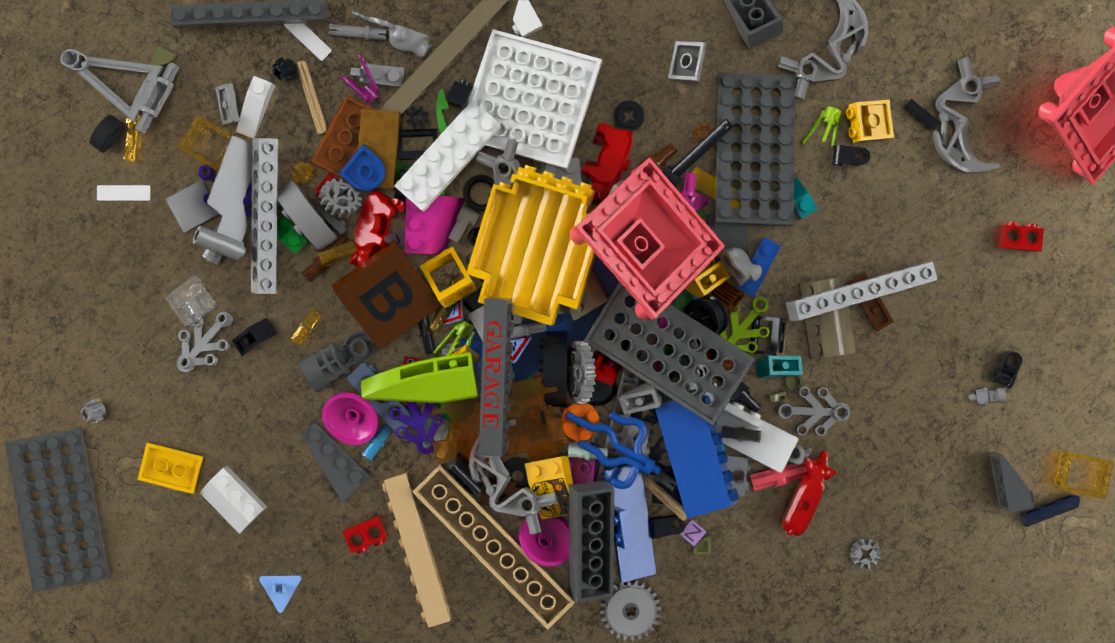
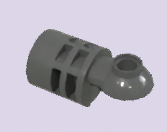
M355 332L350 334L344 344L339 347L334 342H331L327 348L322 347L318 353L313 352L301 359L299 365L309 384L316 392H319L333 384V380L336 379L338 381L342 378V375H349L351 373L349 366L354 363L367 362L372 358L375 345L366 333ZM358 342L364 345L362 353H358L355 349V345Z

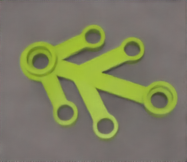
M758 297L753 301L752 311L740 326L738 317L739 306H736V312H731L733 334L728 341L735 345L739 339L754 337L765 339L769 337L770 331L765 326L759 329L747 330L759 313L767 311L768 302L765 298ZM758 303H764V308L758 309ZM762 329H766L768 331L766 336H762L760 334V331ZM725 330L723 333H721V334H719V335L727 340V335H726V330ZM753 341L748 342L747 345H736L743 351L751 354L758 350L757 344ZM750 344L755 345L754 351L748 349Z

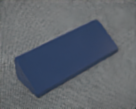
M1071 494L1021 513L1020 516L1025 527L1076 509L1079 507L1080 497Z

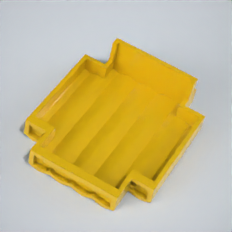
M525 165L524 168L518 167L517 174H512L510 180L514 182L512 189H510L511 185L500 182L499 185L493 184L466 274L484 280L478 303L484 304V299L487 297L512 298V303L515 306L514 314L553 326L560 304L579 309L596 254L587 243L583 245L575 244L570 238V231L590 214L589 210L595 190L591 189L592 185L580 182V186L572 184L573 179L562 176L561 180L554 178L555 174L543 171V174L535 172L536 168Z

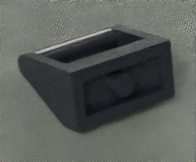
M437 128L399 130L398 159L400 161L418 160L426 151H403V137L433 136L434 143L437 139Z
M757 316L752 322V330L759 329L760 320L773 321L770 351L757 350L753 354L784 356L787 319ZM758 337L751 338L750 342L753 341L758 346ZM750 344V351H754L755 345Z
M458 451L443 463V467L468 492L473 494L481 492L482 476L480 475V482L478 483L472 480L469 463Z

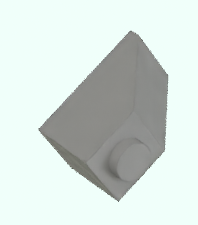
M645 383L625 392L618 399L623 413L626 415L660 407L665 399V395L649 383Z

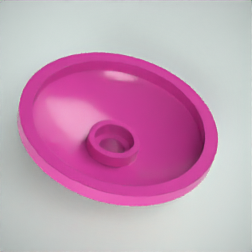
M348 392L338 393L332 396L324 405L322 413L324 425L337 440L350 445H360L368 442L375 435L378 428L377 413L373 406L361 396Z
M538 512L537 516L541 532L530 535L527 520H525L519 533L521 547L526 556L534 563L544 567L559 566L569 559V523L561 516L541 519Z

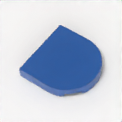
M362 144L339 175L356 189L371 191L382 184L386 169L381 158L365 144Z

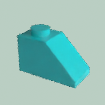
M796 177L794 178V213L797 219L800 220L815 212L818 208L809 192Z
M766 356L756 360L758 379H776L803 375L801 356Z

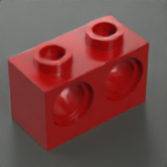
M1007 222V225H1001L999 248L1041 252L1044 228H1038V224L1027 223L1025 227L1019 226V222ZM1011 230L1016 235L1013 241L1008 237V233ZM1030 232L1033 233L1035 237L1032 243L1029 242L1027 239V235Z
M380 515L347 528L342 532L351 553L356 551L357 554L368 550L367 546L372 544L376 547L385 543V539L388 537ZM372 527L380 530L378 537L371 535L370 529ZM354 535L362 537L361 544L354 543Z

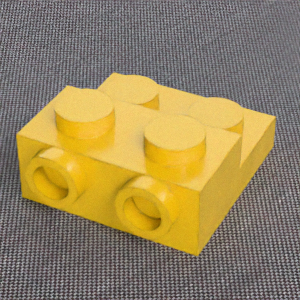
M889 100L856 102L848 105L849 108L846 111V116L851 122L849 136L853 138V143L894 138Z

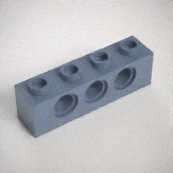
M363 362L346 379L362 395L361 381L376 375L377 369L370 362L368 364ZM366 399L395 432L400 426H408L389 417L391 408L398 406L402 414L412 418L408 406H405L401 401L381 402L379 400Z

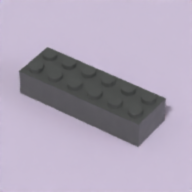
M605 480L569 485V595L578 603L613 597L614 487Z

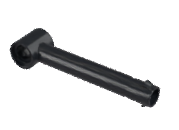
M724 119L673 168L669 165L662 173L675 187L682 180L680 176L733 128V125L727 119Z

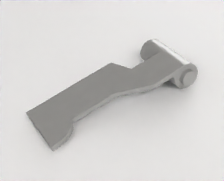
M231 136L207 200V204L219 213L222 218L216 232L199 226L193 238V244L234 260L243 258L246 251L244 242H242L247 230L243 199L252 178V143L236 136Z

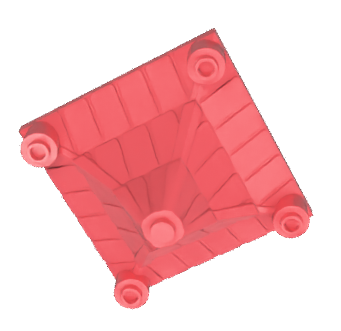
M1115 26L1108 29L1104 35L1105 44L1112 48L1087 67L1072 70L1057 78L1053 88L1060 98L1059 104L1056 105L1050 101L1045 102L1040 106L1038 114L1041 120L1055 128L1068 151H1070L1074 159L1072 163L1073 171L1084 177L1092 185L1097 182L1115 161Z
M650 157L632 170L630 176L570 231L571 240L577 245L587 243L637 300L635 312L642 320L655 319L725 247Z

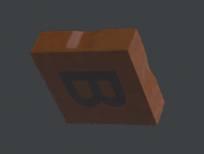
M395 240L375 253L365 264L353 269L332 285L334 293L379 350L441 306L434 291L424 278L419 275Z

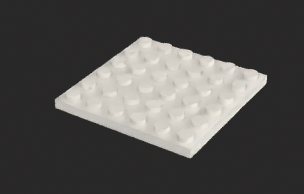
M492 29L468 104L472 100L476 102L502 126L484 146L504 152L508 138L516 139L519 144L515 155L568 170L600 71L602 59Z

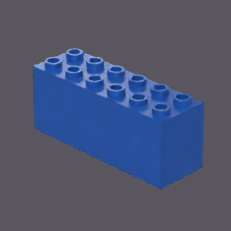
M704 394L703 401L707 404H710L711 400L709 395L706 396ZM675 400L662 403L660 407L655 408L687 519L738 504L739 495L737 489H733L731 481H734L731 470L727 469V454L725 451L722 452L720 445L723 443L722 437L719 432L717 433L715 425H711Z

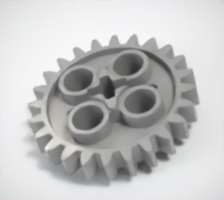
M573 341L570 344V348H568L569 353H567V392H570V398H572V402H575V404H587V402H590L592 392H594L593 385H596L594 381L596 377L595 359H592L593 352H590L591 346H588V343H585V341Z

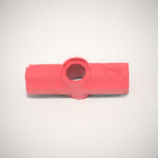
M803 460L802 464H786L781 473L769 467L768 470L749 474L753 490H760L770 486H782L790 483V481L803 478L808 474L805 467L806 461Z

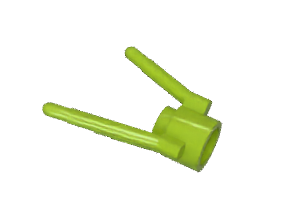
M828 106L826 111L822 110L820 117L805 135L801 144H805L824 119L823 122L828 125L822 142L826 141L831 126H834L831 147H833L836 142L842 112L831 106Z
M464 320L456 323L451 332L433 353L437 354L455 332L458 336L447 356L452 355L462 337L466 339L468 336L466 345L470 347L475 334L473 331L475 326Z

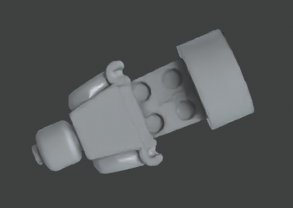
M987 387L976 390V395L969 394L968 400H976L977 404L986 406L989 405L988 401L1006 403L1005 387L997 388V390L988 391Z
M663 437L649 451L648 457L656 462L662 460L661 455L667 452Z

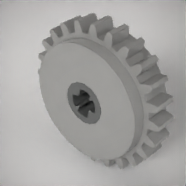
M635 579L634 583L628 581L627 584L620 581V586L614 583L613 597L604 598L606 602H601V606L605 607V609L600 610V614H605L602 617V621H607L605 628L611 627L610 633L617 632V638L623 635L625 641L628 636L631 637L632 641H634V636H638L640 640L643 633L648 636L647 630L654 631L652 625H658L656 618L661 617L657 613V611L661 610V606H656L660 600L659 598L654 599L657 595L656 592L650 593L652 588L651 586L645 588V582L638 585L637 579ZM634 606V613H626L628 612L627 607L632 608Z

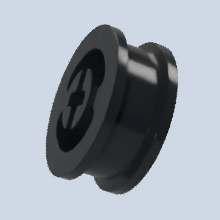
M706 294L703 297L690 301L685 307L684 313L718 335L726 330L729 323L728 312L723 302L716 296ZM709 314L711 315V317L706 318V319H704V320H702V318H701V317H705V316H707V315H709Z

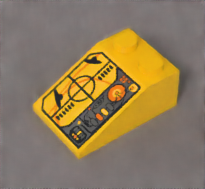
M568 456L525 463L530 489L537 493V496L555 492L558 498L557 504L541 507L539 511L541 519L569 515V485H573Z

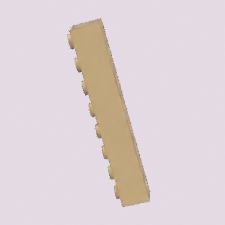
M405 472L386 478L384 484H382L385 495L388 494L390 499L388 507L390 513H394L396 519L393 521L396 532L399 531L401 535L399 543L401 549H405L407 557H404L406 566L411 568L412 575L410 580L412 586H416L418 592L416 600L418 605H422L424 611L421 612L422 620L424 623H427L428 628L449 622L452 616L416 497L412 492L413 488L409 474Z

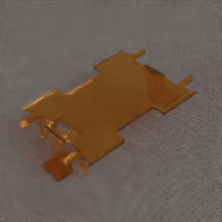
M543 376L511 382L512 393L508 395L511 409L507 413V420L515 419L516 424L510 426L509 432H507L506 439L509 440V450L503 456L526 452L529 454L531 462L562 457L563 454L560 452V447L563 444L571 443L570 438L566 439L561 417L554 418L551 405L546 406L544 400L545 393L558 391L557 386L545 387L542 384ZM470 398L445 402L442 408L432 411L433 415L448 412L452 423L449 426L447 438L433 442L438 463L455 461L458 447L462 457L469 463L472 447L478 439L480 432L481 400ZM540 411H547L546 424H543Z

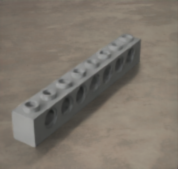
M272 138L252 139L251 293L276 294L278 139Z
M933 261L785 303L790 321H799L938 279Z

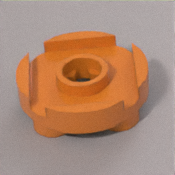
M574 403L564 410L561 424L563 431L569 438L576 441L588 440L596 434V432L581 426L578 427L577 424L567 420L565 417L570 412L578 417L583 416L584 420L593 424H600L598 413L593 406L588 403Z

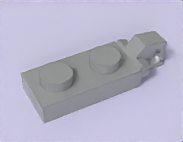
M367 64L376 85L400 88L404 84L405 68ZM362 65L361 68L351 67V77H360V82L371 84Z

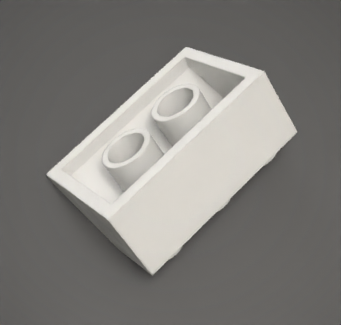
M228 466L222 468L200 492L239 534L267 508Z

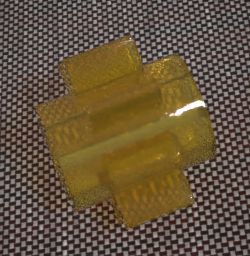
M301 161L291 169L294 172L291 177L296 183L302 182L305 185L315 177L312 173L315 169L309 162L305 164Z

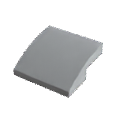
M202 180L166 199L183 233L197 228L202 223L220 215L203 201V196L208 191Z

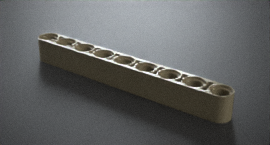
M481 0L380 110L401 112V119L506 7L510 0Z

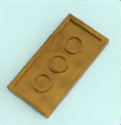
M361 109L358 149L362 144H365L383 161L386 174L384 181L378 188L395 189L401 112Z

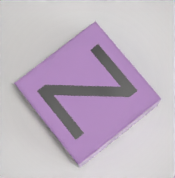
M691 519L680 535L695 546L706 531Z

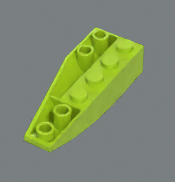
M471 352L432 358L376 374L361 381L362 398L368 400L445 403L478 397L476 364Z

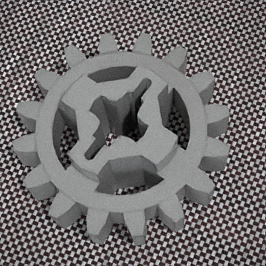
M335 178L331 182L326 181L320 190L319 198L322 199L321 205H326L325 210L330 209L332 211L331 215L338 213V217L341 218L344 214L348 218L350 214L354 215L358 211L362 198L358 197L360 191H355V187L350 186L348 181L344 183L342 178H340L339 182Z

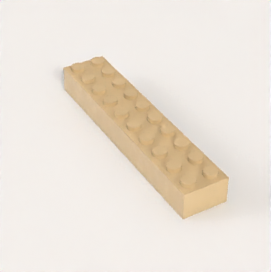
M442 463L412 491L547 630L575 603L569 592L543 566L534 563L526 556L520 542L482 504H479V501L443 467Z

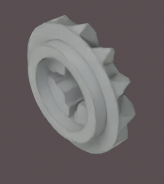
M862 538L852 545L850 558L857 567L870 569L876 566L881 559V550L875 541ZM860 548L864 549L865 551L870 550L869 555L871 559H867L866 557L861 558L863 553L861 552Z

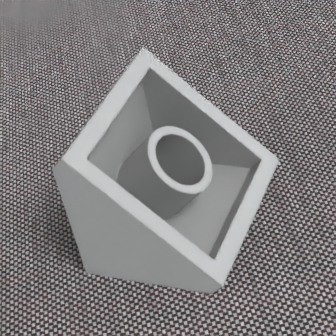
M675 41L668 79L697 85L700 79L707 43Z

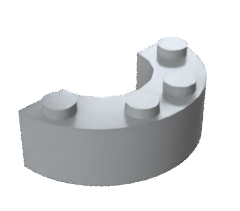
M293 178L277 190V204L279 206L282 205L284 208L282 213L288 220H293L296 224L294 229L300 236L304 234L310 241L308 244L315 252L326 249L329 245L334 244L340 239L312 206L305 193Z

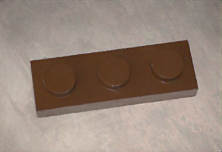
M864 272L847 283L851 284L868 279V276ZM880 297L860 303L876 332L894 322Z

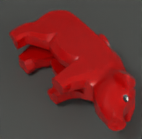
M606 123L598 124L597 133L592 144H599L603 148L599 153L597 162L586 161L581 170V174H586L592 179L591 189L595 190V194L591 204H600L609 195L614 184L620 181L623 170H628L631 161L628 159L632 147V131L614 129Z
M378 190L368 194L364 200L360 216L357 219L354 235L355 253L351 256L350 264L355 265L357 268L362 266L375 253L389 244L384 239L389 230L390 219L397 210L401 212L404 210L405 203L395 198L391 199Z
M821 451L815 460L806 459L805 467L808 474L798 483L788 508H786L783 514L781 527L787 531V535L800 536L804 534L823 495L824 480H830L837 473L836 470L828 466L829 455L825 451Z

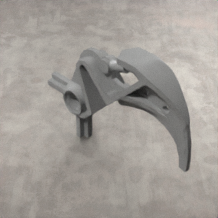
M836 0L840 8V20L826 47L838 70H835L814 53L800 59L799 62L781 56L778 68L795 72V76L798 79L794 93L796 98L804 100L809 82L842 78L847 72V63L850 62V56L854 52L858 41L860 43L857 51H863L868 37V21L863 9L856 0ZM854 35L855 40L849 46L846 53L840 52L841 42ZM803 66L810 67L812 73L810 75L804 74Z
M969 58L958 60L962 79L942 93L935 103L936 109L940 113L938 119L941 122L942 133L941 140L938 130L933 131L932 137L935 149L947 164L963 172H983L999 168L998 162L983 163L974 157L968 145V122H966L968 118L947 107L945 102L975 104L981 97L983 90L999 86L1000 79L997 74L984 78H979L977 75L973 76ZM968 82L974 85L973 92L967 90L966 85ZM952 120L955 130L949 141H947V122Z
M508 138L503 154L497 158L483 152H479L476 158L477 163L493 168L494 184L499 185L500 182L512 185L513 182L510 181L512 174H517L518 167L522 168L518 160L514 159L519 144L516 139ZM502 163L508 166V171L501 167Z
M515 419L509 420L510 426L516 424ZM478 437L472 447L469 459L472 480L475 483L480 482L481 474V479L486 486V493L490 496L489 504L493 510L526 516L530 535L541 532L537 513L541 510V507L557 504V495L553 492L537 496V493L525 487L500 503L499 498L510 481L511 476H509L510 473L504 466L500 456L479 455ZM483 467L496 475L497 484H491L487 475L483 472ZM526 500H530V501H531V503H532V509H531V510H529V509H527V508L525 507V501H526Z

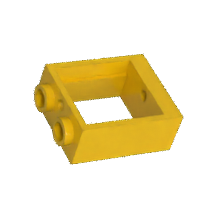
M453 246L443 250L439 255L426 260L424 264L420 265L421 270L444 309L477 290L471 276L466 274L467 269ZM455 260L465 278L440 292L431 273Z

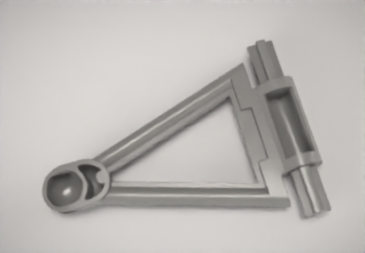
M74 49L64 51L60 57L63 66L82 76L133 123L141 112L142 115L134 128L141 134L146 133L152 119H157L174 86L172 81L180 68L176 64L169 62L162 77H159L163 70V66L89 57ZM88 66L147 73L148 75L130 107L88 70Z

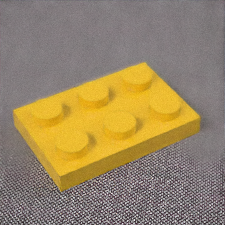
M147 442L137 480L194 494L204 456Z

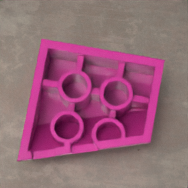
M438 196L423 212L406 197L405 254L439 255L443 250L447 249L450 242L448 237L457 222L456 219L465 201L464 198Z

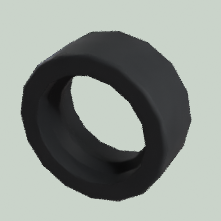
M113 115L106 116L93 131L89 141L90 145L102 153L107 152L121 136L124 129L123 122Z
M476 175L466 182L463 188V197L470 208L485 212L487 203L483 205L475 203L471 199L470 190L478 182H485L492 188L494 180L486 175Z

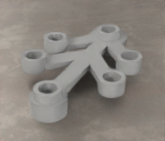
M227 312L218 313L216 322L204 336H202L204 319L198 315L191 318V324L194 326V348L191 352L189 344L192 337L191 333L187 330H181L178 334V338L182 341V355L177 359V367L180 371L187 373L192 371L195 366H215L218 359L215 355L208 354L205 358L196 357L201 352L218 350L226 352L229 350L230 343L226 340L221 339L217 343L209 342L222 327L228 328L232 325L233 317ZM225 316V320L221 322V317ZM199 318L200 321H199V323L196 325V324H195V321H196V319ZM187 333V337L183 339V334ZM225 342L226 346L222 349L221 345ZM213 357V362L209 363V358ZM187 359L188 363L184 366L183 363Z
M803 385L798 388V394L805 398L812 407H793L783 402L778 405L777 414L783 419H788L792 415H812L804 423L796 425L795 431L801 436L806 435L808 429L821 417L830 416L823 424H817L814 427L815 434L824 436L835 422H843L849 418V406L842 402L837 403L829 394V390L824 386H820L816 390L817 395L820 398H824L831 406V408H824L810 393V389ZM806 388L807 393L802 395L801 390ZM825 389L826 393L821 396L820 391ZM782 407H787L785 413H781ZM839 409H843V413L841 415L837 414V411ZM804 426V431L800 433L799 428ZM819 427H823L822 433L817 432Z

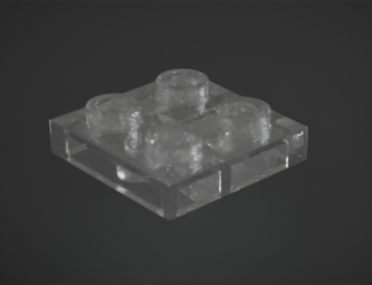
M193 275L165 297L181 323L187 329L218 306L197 275Z

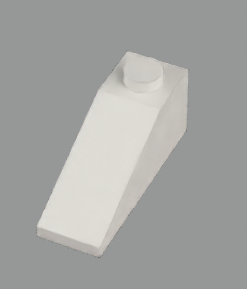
M253 76L245 97L236 132L250 138H255L274 91V84Z

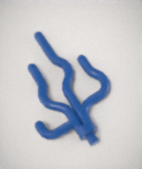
M570 412L565 415L567 420L587 430L605 432L609 436L613 448L629 456L610 460L597 447L583 440L578 442L580 448L595 455L604 466L617 467L627 464L632 467L625 481L612 479L611 484L619 489L629 488L639 471L647 475L650 472L656 475L659 474L661 468L654 465L656 461L646 457L641 450L647 435V427L642 420L635 417L625 418L614 412L609 414V418L625 426L635 425L639 428V434L633 447L634 450L619 443L615 431L609 425L603 423L593 424Z

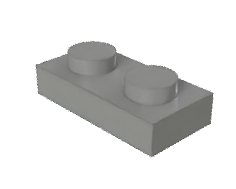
M233 83L216 87L222 126L239 122V111L237 109Z

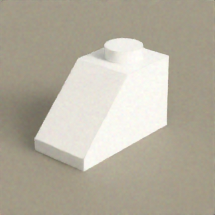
M518 0L512 28L516 36L520 35L526 38L542 29L543 26L529 0Z

